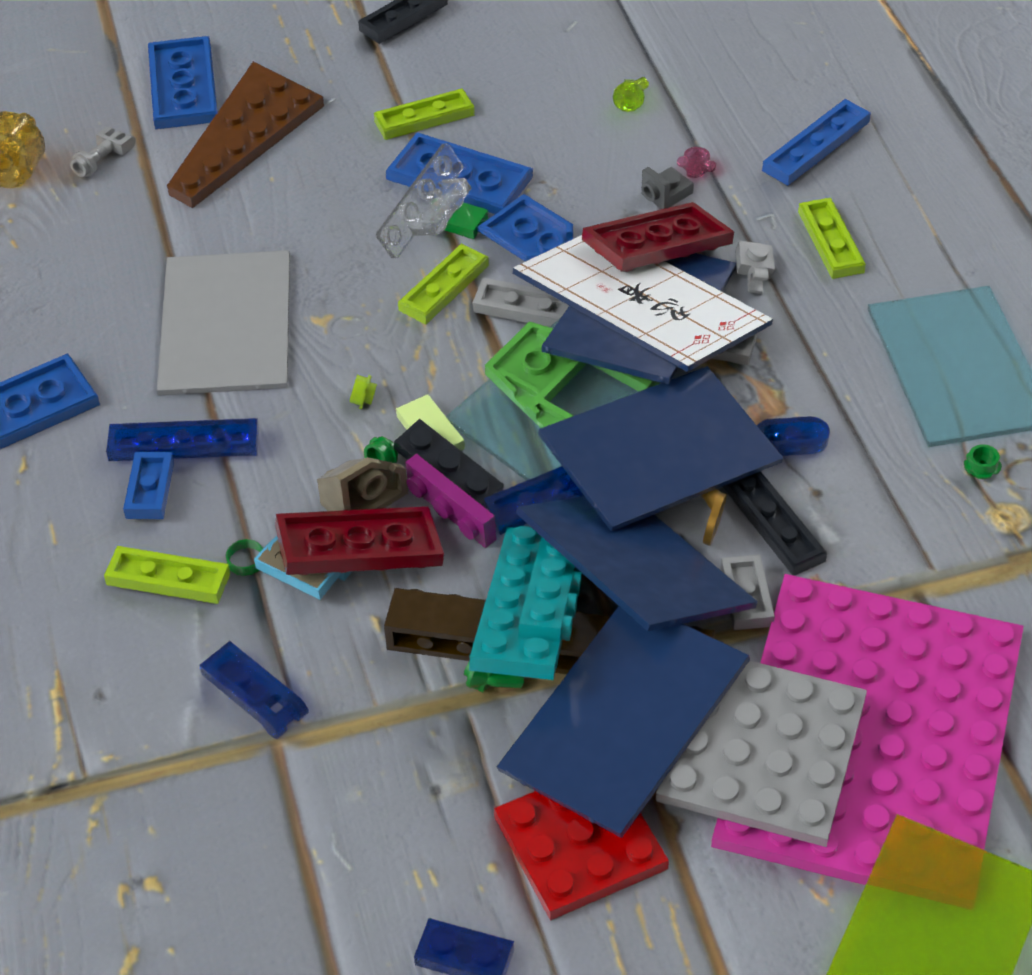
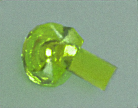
M645 77L636 80L624 79V82L619 84L613 92V102L616 107L627 112L640 108L645 98L644 90L649 87L648 80Z

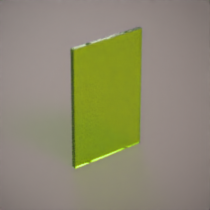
M897 814L826 975H1012L1032 925V870Z

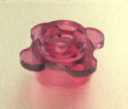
M702 147L688 148L684 152V156L677 159V165L683 167L687 172L686 175L690 178H698L706 172H713L716 169V163L710 161L709 151Z

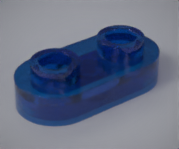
M817 417L766 419L757 425L782 456L816 454L822 452L828 446L830 428L825 421Z

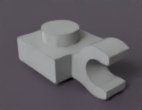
M739 240L735 250L737 274L747 275L749 293L762 295L763 281L767 282L768 279H771L775 269L772 245Z

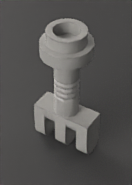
M105 127L96 134L97 146L88 153L81 150L73 155L70 162L71 169L79 177H89L95 173L97 169L96 163L110 152L123 156L135 146L136 138L131 135H125L121 131L115 132V129L111 127Z

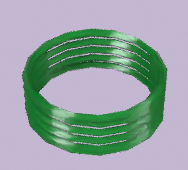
M251 539L238 540L232 543L226 551V561L229 564L230 571L240 576L257 573L259 570L256 569L255 564L240 567L231 563L230 559L236 551L245 548L261 552L263 547L260 543Z

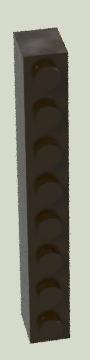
M394 588L384 624L386 648L391 651L470 661L471 650L486 600L463 597L458 594L446 595L424 592L419 589ZM576 610L575 618L572 621L570 641H562L555 673L567 675L612 615L589 614ZM688 626L709 637L714 638L715 630L702 629L698 626Z

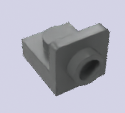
M650 167L642 170L641 194L661 209L669 208L693 194L694 183L673 167L659 174Z

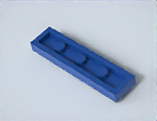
M844 99L763 161L762 171L785 185H790L870 123L871 112Z

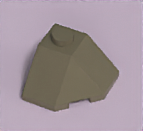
M368 457L349 460L337 468L327 471L317 479L320 504L327 511L386 508L408 494L406 468L401 464Z

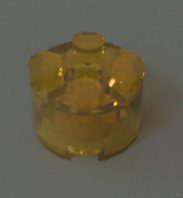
M2 111L0 112V187L11 189L22 186L32 176L45 152V141L32 116L27 113L18 114Z

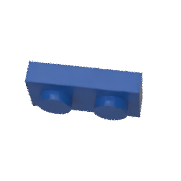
M135 452L123 508L126 519H164L174 467L172 452Z

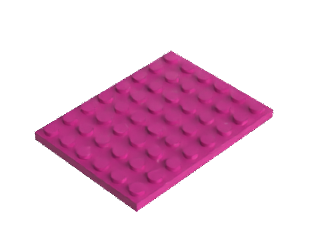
M784 574L774 611V622H771L760 663L867 690L827 847L717 818L711 847L973 911L1024 626Z

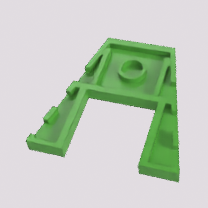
M529 321L485 364V375L540 428L573 416L550 401L587 363L541 352L542 344L553 328ZM592 365L637 391L645 390L660 383Z

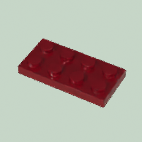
M691 202L584 227L582 241L622 272L632 271L635 268L650 264H660L663 261L678 257H688L691 254L706 250H716L718 247L733 244L735 232L696 203Z
M429 506L276 514L275 528L286 575L346 573L349 571L366 570L384 571L388 569L443 566L444 552Z

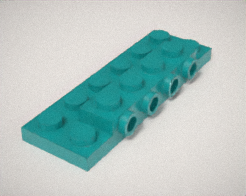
M507 527L471 650L469 671L554 680L562 641H570L572 621L576 615L577 596H580L582 575L584 574L531 527Z

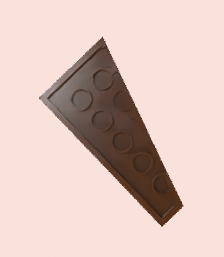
M253 61L167 184L169 196L194 208L324 107L323 96Z

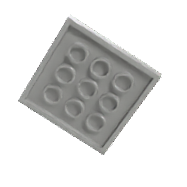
M749 661L658 787L656 801L827 847L867 690Z

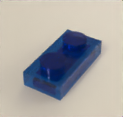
M428 918L414 955L415 966L448 975H506L515 950L514 941Z

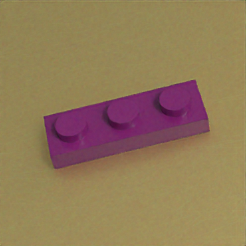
M415 454L405 462L407 471L406 483L413 495L418 498L423 497L433 506L440 517L444 519L449 518L459 527L466 538L470 540L475 539L484 548H487L497 540L495 515L418 454Z

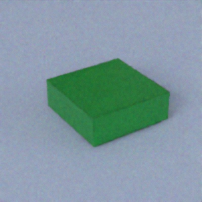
M457 201L444 219L443 229L474 239L479 233L477 227L489 219L488 210Z

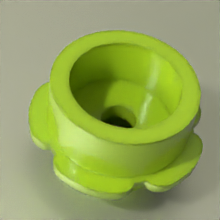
M357 374L349 402L359 405V409L363 408L364 403L371 405L377 384L371 382L372 376L370 374L368 377Z

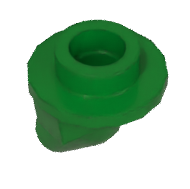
M469 662L464 670V675L467 677L466 686L482 693L489 685L501 688H522L524 683V677L469 671Z

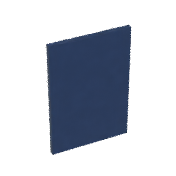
M708 366L671 379L669 384L661 383L540 428L538 431V435L611 532L778 465L783 461V456Z
M585 496L518 506L516 514L647 632L750 610L757 606L758 601L655 515L611 532Z
M619 606L496 767L498 771L520 782L523 786L533 789L588 819L591 823L597 824L622 838L748 664L750 657L748 654L684 624L647 632Z

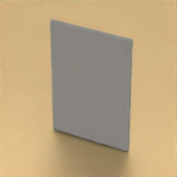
M289 250L167 257L157 381L158 396L288 388Z

